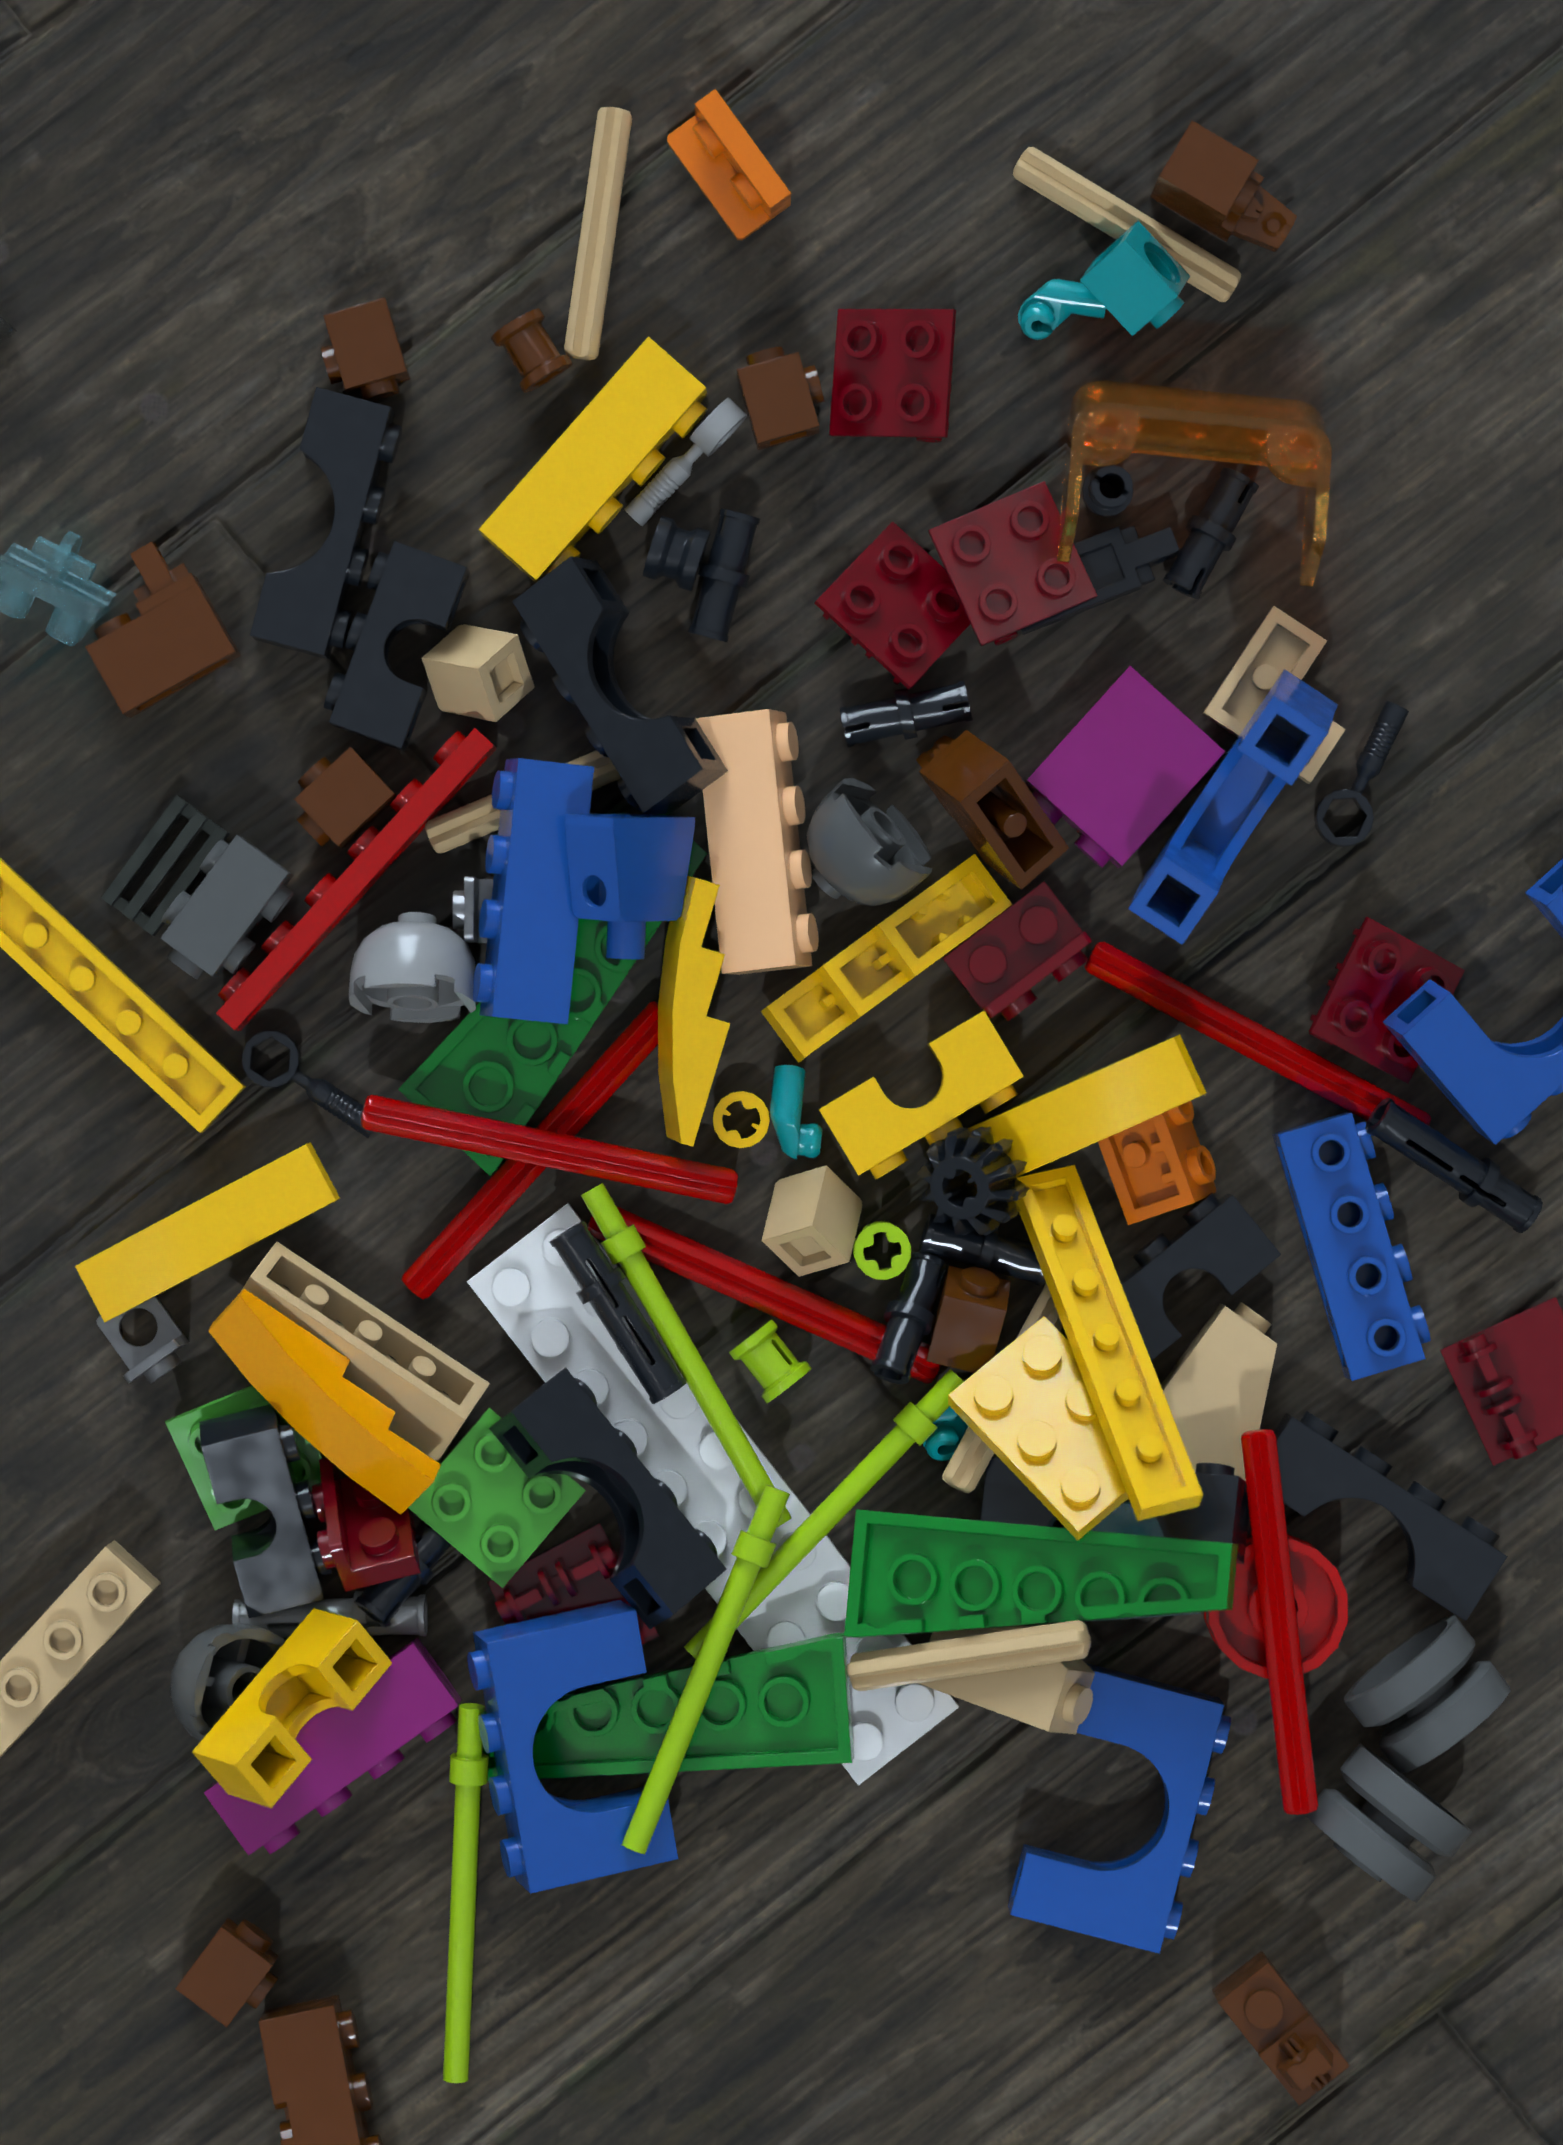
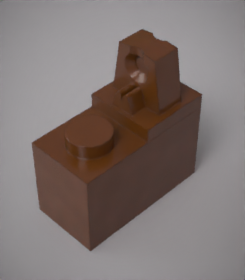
M1191 121L1166 163L1150 196L1152 199L1225 242L1233 235L1275 253L1286 239L1297 218V215L1260 186L1264 177L1254 171L1259 161L1257 158L1194 121Z
M153 541L130 553L146 583L133 591L139 601L135 605L141 616L131 620L128 613H124L107 621L94 630L98 640L86 646L89 655L120 710L129 718L241 656L198 578L189 573L184 563L170 570Z
M968 730L964 731L955 740L943 735L934 742L933 747L929 751L923 752L916 759L922 768L919 770V773L947 813L959 824L984 862L1021 890L1069 849L1011 762Z
M1262 1950L1212 1989L1219 2005L1299 2106L1350 2066L1339 2047Z

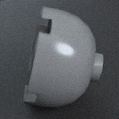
M422 912L402 913L398 916V922L382 925L363 939L355 952L350 971V1005L360 1012L371 1016L372 1004L389 1007L390 1020L400 1022L433 1023L459 1019L461 1006L465 1005L470 1013L476 1010V1002L473 1001L475 959L468 944L450 928L436 924L437 918L435 916Z

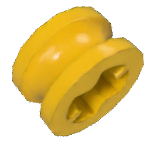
M745 1091L733 1092L723 1097L715 1107L712 1118L714 1130L720 1140L736 1148L751 1147L760 1142L767 1133L770 1123L769 1112L763 1100L755 1094ZM741 1101L745 1109L756 1108L759 1112L760 1124H751L756 1129V1132L747 1138H741L737 1130L726 1131L723 1126V1115H731L726 1108L733 1102Z

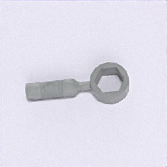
M729 397L726 398L693 432L690 440L694 444L684 455L671 458L655 478L644 487V490H641L640 494L624 510L643 527L660 506L671 497L675 490L690 477L692 464L701 454L704 453L708 457L711 456L739 428L746 419L747 414Z

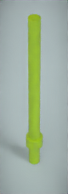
M601 1183L581 1195L606 1239L600 1244L612 1265L620 1264L757 1507L766 1484L773 1487L774 1485L641 1250L646 1245L634 1224L629 1227L627 1226L605 1185ZM786 1506L777 1527L792 1518Z
M950 1369L916 1405L910 1401L893 1419L897 1425L773 1553L768 1567H760L736 1629L915 1442L921 1446L938 1427L933 1423L950 1407L948 1405V1394L964 1382L955 1372ZM712 1618L684 1646L695 1659Z
M766 1484L748 1530H740L731 1554L737 1558L621 1844L632 1851L645 1854L760 1567H768L777 1545L771 1542L790 1494Z
M476 1703L459 1705L457 1752L450 1755L449 1782L455 1784L443 2064V2080L449 2083H464L468 2081L480 1797L481 1786L488 1782L489 1756L482 1753L483 1744L478 1725V1717L484 1714V1706Z

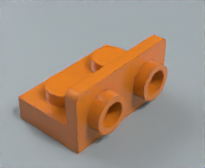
M716 89L695 103V116L667 136L669 147L736 239L744 240L791 206V192Z
M1192 1100L1098 1141L1128 1225L1193 1204L1206 1198L1210 1193H1216L1214 1183L1216 1178L1215 1164L1208 1149L1200 1145L1193 1126L1194 1107Z

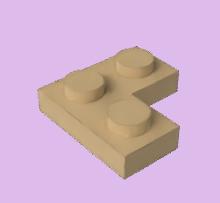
M1273 606L1202 715L1238 738L1283 670L1286 669L1302 680L1327 640ZM1332 720L1328 734L1298 778L1307 784L1312 782L1346 730Z

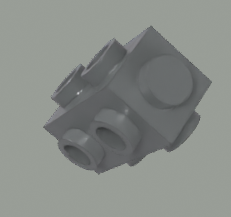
M236 835L230 844L223 839H220L199 867V870L206 874L201 884L192 896L183 890L171 903L161 919V922L166 924L168 928L160 939L173 947L167 958L197 980L204 971L212 977L218 978L225 969L235 974L256 946V943L248 938L263 917L272 923L294 894V891L286 886L294 875L239 835Z

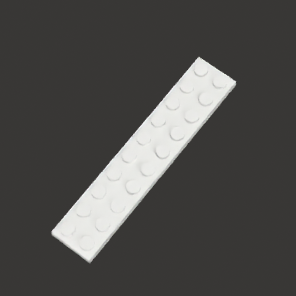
M567 1203L469 1279L467 1283L544 1382H547L566 1367L574 1378L580 1379L592 1390L599 1410L614 1428L623 1431L632 1440L639 1460L654 1478L661 1480L672 1490L677 1500V1507L695 1529L704 1532L712 1540L717 1549V1557L727 1568L705 1588L718 1604L737 1558L731 1553L740 1530H748L757 1507L687 1383L665 1399L652 1404L646 1390L618 1350L589 1302L582 1304L576 1294L581 1290L555 1247H552L549 1242L582 1221L571 1205ZM593 1237L594 1240L596 1241V1243H597V1244L599 1245V1247L601 1248V1250H602V1252L604 1253V1255L606 1256L607 1260L609 1261V1263H610L611 1266L613 1267V1269H614L615 1267H618L617 1264L612 1265V1263H611V1261L609 1260V1258H608L606 1252L604 1251L602 1245L599 1243V1241H598L595 1237ZM586 1260L587 1266L594 1275L595 1279L599 1282V1280L597 1279L598 1277L596 1276V1274L594 1273L591 1266ZM627 1277L624 1278L621 1282L647 1323L652 1327L656 1337L681 1377H683ZM603 1288V1290L605 1291L604 1293H605L606 1296L608 1297L609 1301L611 1302V1304L613 1305V1307H615V1304H614L613 1301L611 1300L610 1296L608 1295V1293L606 1292V1290ZM622 1317L623 1323L625 1324V1326H626L627 1329L629 1330L630 1334L632 1335V1337L634 1338V1340L636 1341L637 1345L639 1346V1348L641 1349L642 1353L644 1354V1356L646 1357V1359L648 1360V1362H649V1364H650V1363H651L650 1359L648 1358V1356L646 1355L645 1351L643 1350V1348H642L641 1345L639 1344L638 1340L636 1339V1337H635L634 1334L632 1333L631 1329L629 1328V1326H628L627 1323L625 1322L624 1318ZM739 1423L774 1487L790 1494L785 1506L792 1518L776 1528L771 1542L777 1544L775 1552L811 1514ZM826 1535L745 1619L737 1630L753 1651L834 1633H844L850 1564ZM905 1635L865 1638L846 1637L847 1664L850 1663L851 1656L855 1653L912 1644ZM848 1676L854 1759L852 1763L841 1764L859 1786L958 1709V1703L951 1695L918 1683L857 1691L852 1688L850 1677Z

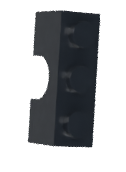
M394 541L389 555L382 552L378 553L367 583V588L376 591L368 615L357 612L347 637L345 648L354 651L346 675L338 672L335 673L325 698L324 708L333 711L329 720L330 724L406 752L427 692L424 688L405 682L393 674L388 659L389 648L394 637L401 630L412 625H428L449 633L470 575L467 567Z
M1210 1193L1206 1198L1196 1203L1182 1216L1189 1225L1170 1241L1161 1233L1147 1243L1133 1256L1139 1266L1120 1281L1151 1361L1182 1336L1169 1321L1163 1308V1293L1172 1277L1187 1269H1202L1209 1272L1226 1293L1233 1295L1281 1255L1231 1194H1226L1218 1200L1213 1193Z
M271 1404L201 1421V1449L216 1503L221 1504L238 1499H252L264 1504L272 1512L269 1519L259 1528L231 1536L233 1563L248 1617L253 1618L324 1600L322 1576L332 1574V1569L325 1568L319 1550L318 1539L311 1538L307 1519L317 1517L308 1480L296 1482L291 1462L301 1460L294 1428L289 1423L280 1424L278 1413Z

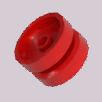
M1287 1533L1304 1674L1318 1668L1338 1648L1348 1623V1594L1337 1568L1308 1541ZM1249 1534L1246 1540L1244 1564L1236 1563L1232 1610L1202 1612V1617L1212 1640L1232 1662L1242 1670L1268 1679L1252 1534Z

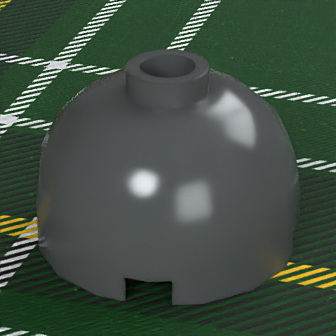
M854 778L843 779L825 796L814 811L806 834L808 852L815 865V868L812 870V877L817 885L834 899H838L843 895L852 902L868 906H877L897 901L915 889L931 874L932 868L924 867L931 859L929 850L918 832L893 804L887 809L885 814L869 801L877 791L868 784Z
M218 1624L195 1636L179 1653L171 1672L170 1696L177 1719L187 1732L201 1742L284 1644L285 1640L264 1628L250 1624Z

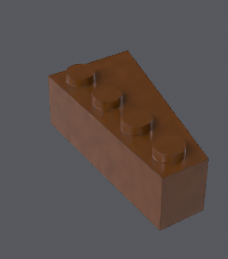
M339 1994L264 2010L258 2022L273 2103L276 2110L284 2108L286 2120L280 2122L281 2145H383L379 2134L369 2136L364 2112L373 2110L371 2087L366 2072L356 2074L351 2049L360 2047L358 2027L353 2010L342 2011Z

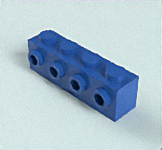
M515 758L506 759L505 771L498 770L495 774L492 789V806L494 809H500L498 835H490L485 858L486 872L494 874L491 900H483L479 916V935L481 938H487L485 964L478 963L476 965L473 981V1001L481 1002L480 1015L568 1024L579 918L574 915L571 906L565 814H590L594 767Z
M1344 1112L1272 1135L1345 1378L1354 1381L1424 1360L1425 1355L1421 1344L1430 1342L1431 1337L1421 1306L1410 1307L1403 1283L1412 1280V1273L1403 1245L1392 1246L1385 1221L1394 1219V1213L1384 1183L1373 1185L1366 1160L1376 1158V1153L1371 1135L1365 1129L1366 1122L1363 1121L1355 1124L1353 1114Z

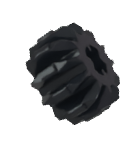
M959 1127L949 1132L945 1140H938L931 1144L926 1151L930 1162L922 1165L917 1175L927 1181L931 1187L922 1193L919 1200L925 1202L935 1201L939 1207L935 1214V1223H945L952 1219L955 1235H967L974 1230L979 1235H988L998 1230L1001 1222L1007 1223L1018 1215L1020 1209L1016 1201L1025 1197L1026 1192L1030 1188L1016 1178V1174L1024 1170L1027 1162L1021 1160L1012 1162L1008 1156L1013 1140L1004 1138L994 1143L991 1127H979L972 1132L967 1127Z

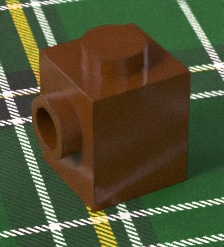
M383 297L323 315L332 344L321 347V353L331 384L343 382L349 396L361 394L363 400L371 402L399 393L398 383L410 380L411 378L386 298Z
M782 346L761 350L746 356L748 366L737 369V379L757 449L762 450L818 434L820 425L814 405L825 402L815 365L803 367L799 352L785 355Z
M349 747L333 763L326 757H323L298 780L297 783L304 790L294 800L304 809V812L296 820L322 847L332 839L338 847L343 849L393 802L397 795L352 747Z
M949 1266L935 1316L936 1320L931 1332L926 1361L975 1373L990 1361L995 1355L1007 1312L1011 1281L998 1278L993 1272L983 1268L969 1267L961 1269Z
M227 1918L175 1989L227 2027L245 2002L256 2009L278 1980V1977L269 1971L279 1956L269 1949L273 1944V1940L263 1930L245 1919L237 1925Z

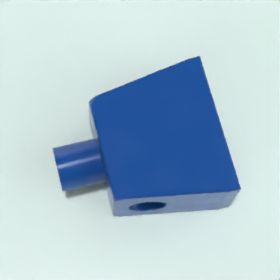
M565 814L572 912L579 919L607 921V958L645 959L646 922L677 921L681 916L695 830V817L658 814Z

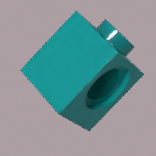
M1137 221L1093 260L1080 281L1133 336L1148 322L1158 329L1182 307L1184 301L1178 295L1190 278V275L1152 234Z

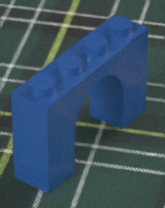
M1284 669L1144 874L1128 909L1183 945L1218 894L1225 875L1263 815L1285 784L1293 785L1328 734L1338 704Z
M1562 859L1528 889L1525 894L1563 938ZM1429 979L1383 1021L1384 1025L1471 1127L1495 1145L1503 1138H1510L1518 1134L1531 1120V1112L1549 1096H1555L1563 1092V1016L1554 1027L1533 1040L1513 1044L1495 1042L1489 1039L1449 991Z
M616 1600L473 1632L476 1651L469 1652L467 1655L468 1668L475 1690L483 1689L487 1714L479 1715L478 1725L486 1753L494 1752L498 1776L489 1778V1789L496 1814L498 1816L505 1815L508 1838L500 1840V1852L507 1876L509 1878L515 1877L516 1881L531 1894L678 1859L668 1799L645 1854H641L621 1844L644 1787L585 1800L564 1799L554 1796L544 1789L538 1779L533 1763V1742L537 1727L546 1711L559 1698L584 1686L647 1673L636 1610L622 1600Z
M1086 1663L1095 1672L1091 1685L1093 1702L1087 1718L1078 1726L1077 1733L1130 1747L1150 1760L1159 1771L1163 1782L1165 1796L1163 1815L1155 1833L1145 1845L1133 1854L1114 1861H1089L1023 1844L1008 1902V1909L1012 1916L1160 1954L1163 1939L1174 1940L1179 1927L1183 1902L1174 1900L1180 1876L1190 1878L1194 1869L1199 1840L1191 1839L1190 1835L1196 1814L1206 1816L1208 1813L1215 1779L1206 1777L1212 1752L1222 1754L1229 1735L1231 1717L1222 1715L1224 1704L1218 1697Z

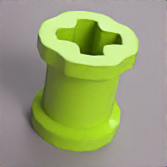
M876 1221L866 1225L855 1239L853 1255L858 1267L865 1275L877 1280H888L898 1276L906 1269L911 1258V1245L907 1235L899 1227L888 1221ZM885 1232L889 1242H899L900 1253L890 1256V1266L886 1268H879L875 1258L864 1257V1248L873 1245V1234Z
M773 1319L729 1352L734 1360H741L762 1386L764 1391L761 1397L766 1403L775 1399L812 1369L807 1361L799 1362L776 1333L778 1326Z

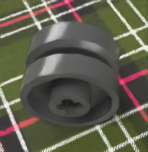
M1455 1615L1446 1616L1408 1638L1370 1668L1344 1696V1702L1363 1727H1376L1389 1723L1382 1733L1379 1746L1399 1773L1410 1772L1428 1763L1455 1745L1485 1721L1504 1702L1511 1691L1510 1686L1491 1661H1478L1465 1665L1473 1653L1475 1641Z
M1359 1743L1340 1767L1345 1782L1366 1799L1365 1803L1360 1807L1338 1790L1324 1788L1317 1797V1810L1305 1815L1320 1830L1335 1841L1334 1847L1377 1881L1381 1882L1383 1879L1404 1896L1417 1903L1437 1877L1433 1866L1410 1846L1414 1839H1417L1440 1856L1453 1857L1472 1831L1402 1773H1399L1366 1746Z

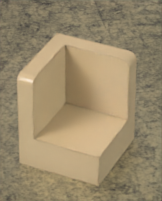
M462 624L457 626L421 658L437 706L443 712L497 722L535 688L518 634Z
M827 1165L779 1179L774 1187L762 1242L799 1277L849 1263L862 1210V1201Z

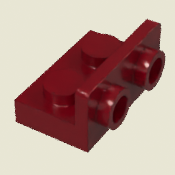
M1044 881L942 960L981 1011H985L989 1019L1001 1012L1008 1022L1038 999L1031 988L1051 973L1059 983L1087 962L1089 959L1082 949L1090 944L1092 939L1085 931L1081 930Z
M328 1458L319 1459L321 1483L312 1485V1495L318 1518L321 1523L326 1522L327 1529L317 1532L318 1545L325 1568H337L345 1591L421 1573L413 1512L407 1508L400 1515L350 1477L340 1479L336 1466Z

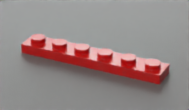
M476 728L467 737L460 731L454 733L433 757V760L440 767L424 784L414 778L393 800L390 807L397 814L382 831H378L372 825L351 846L347 854L354 861L342 875L336 879L331 873H328L310 891L304 901L311 909L295 926L285 920L269 936L261 947L268 956L251 974L243 967L223 987L218 996L225 1003L216 1014L233 1030L241 1031L425 829V824L438 815L497 748Z

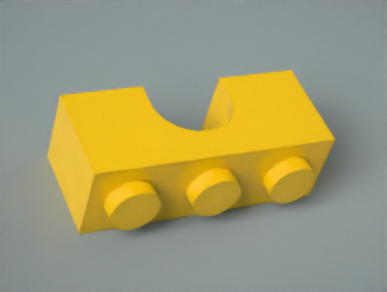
M981 1011L928 1043L929 1048L940 1065L942 1078L937 1094L927 1104L917 1108L900 1107L886 1097L875 1077H871L818 1109L858 1176L870 1170L875 1180L908 1161L902 1149L922 1137H925L931 1146L932 1143L945 1139L949 1132L963 1127L957 1116L977 1104H980L986 1114L1018 1095L1012 1083L1024 1076L985 1011Z
M313 1608L192 1753L227 1794L272 1808L312 1760L295 1740L301 1728L316 1714L332 1707H341L353 1711L390 1667L392 1661L358 1620Z

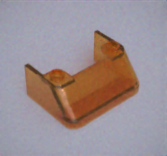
M1093 381L1082 386L1076 392L1072 399L1068 422L1057 561L1070 562L1079 517L1083 464L1095 466L1116 465L1126 460L1131 453L1260 465L1268 466L1272 474L1284 483L1306 487L1300 585L1313 587L1326 543L1332 449L1324 420L1312 405L1292 399L1113 381Z

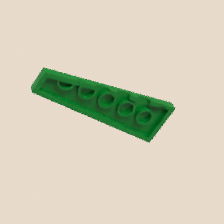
M694 840L688 876L690 877L694 876L708 855ZM579 919L568 1024L480 1015L481 1002H479L476 1010L469 1013L398 1090L412 1103L526 1126L637 959L607 958V921ZM663 921L646 922L645 947ZM463 1150L489 1176L498 1169L504 1158Z
M856 1509L844 1636L865 1638L1050 1624L1075 1620L1090 1621L1232 1610L1238 1544L1089 1531L1081 1539L1077 1540L1066 1528Z
M844 1633L829 1634L724 1658L678 1772L852 1763L854 1747L849 1678L847 1675L846 1637ZM693 1665L572 1691L559 1698L546 1711L535 1733L533 1763L538 1779L650 1773ZM483 1747L482 1753L489 1756V1781L490 1777L498 1776L494 1752L486 1753Z

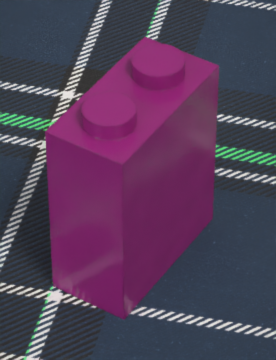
M1129 666L1026 780L1025 784L1033 791V796L1053 825H1056L1063 818L1080 834L1074 844L1089 859L1101 868L1108 861L1112 862L1117 868H1120L1225 751L1135 669Z

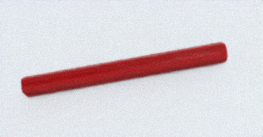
M1098 942L1088 957L1089 960L1085 964V969L1093 976L1367 1121L1375 1107L1382 1100L1391 1098L1395 1101V1104L1430 1126L1431 1116L1421 1109L1106 942Z
M650 1002L536 1129L570 1136L577 1135L658 1045V1002ZM507 1159L402 1275L401 1280L404 1285L423 1300L430 1297L547 1167Z
M377 1095L367 1096L361 1116L362 1127L369 1131L723 1204L732 1203L738 1185L737 1172L725 1167Z
M617 1207L627 1226L629 1227L634 1224L646 1247L641 1251L647 1261L868 1359L875 1360L886 1325ZM592 1216L587 1229L593 1237L602 1241L606 1240ZM921 1341L911 1370V1378L925 1384H931L936 1378L941 1365L926 1361L929 1344Z
M1270 1429L1251 1430L1242 1434L1241 1444L1283 1810L1286 1814L1291 1815L1308 1814L1317 1810L1318 1800L1276 1434Z

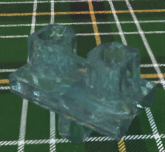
M69 531L59 545L39 536L31 551L13 543L4 556L0 554V612L12 618L23 619L28 615L35 597H38L55 606L45 631L50 637L68 646H75L80 642L90 627L110 610L116 593L90 581L97 564L78 555L83 538L73 531Z

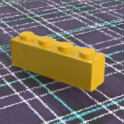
M648 336L479 528L481 535L535 583L570 556L579 558L581 553L574 546L590 528L599 534L616 517L623 507V504L616 499L632 480L642 486L665 460L666 457L658 450L672 434L676 432L684 438L705 415L708 409L701 402L707 396L706 387Z

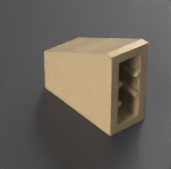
M1242 1302L1239 1303L1234 1312L1225 1305L1219 1304L1162 1382L1161 1387L1194 1472L1197 1463L1223 1464L1235 1468L1234 1475L1240 1476L1246 1482L1241 1436L1247 1431L1260 1429L1277 1343L1265 1335L1272 1324Z
M1048 1624L932 1632L930 1642ZM1082 1659L921 1682L918 1684L1048 1732L1076 1735L1078 1726L1087 1718L1092 1706L1093 1692L1091 1685L1095 1672Z

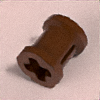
M540 308L533 309L500 328L491 337L495 346H504L523 379L519 385L524 393L531 392L545 385L565 372L573 364L568 355H560L543 327L542 321L545 316Z

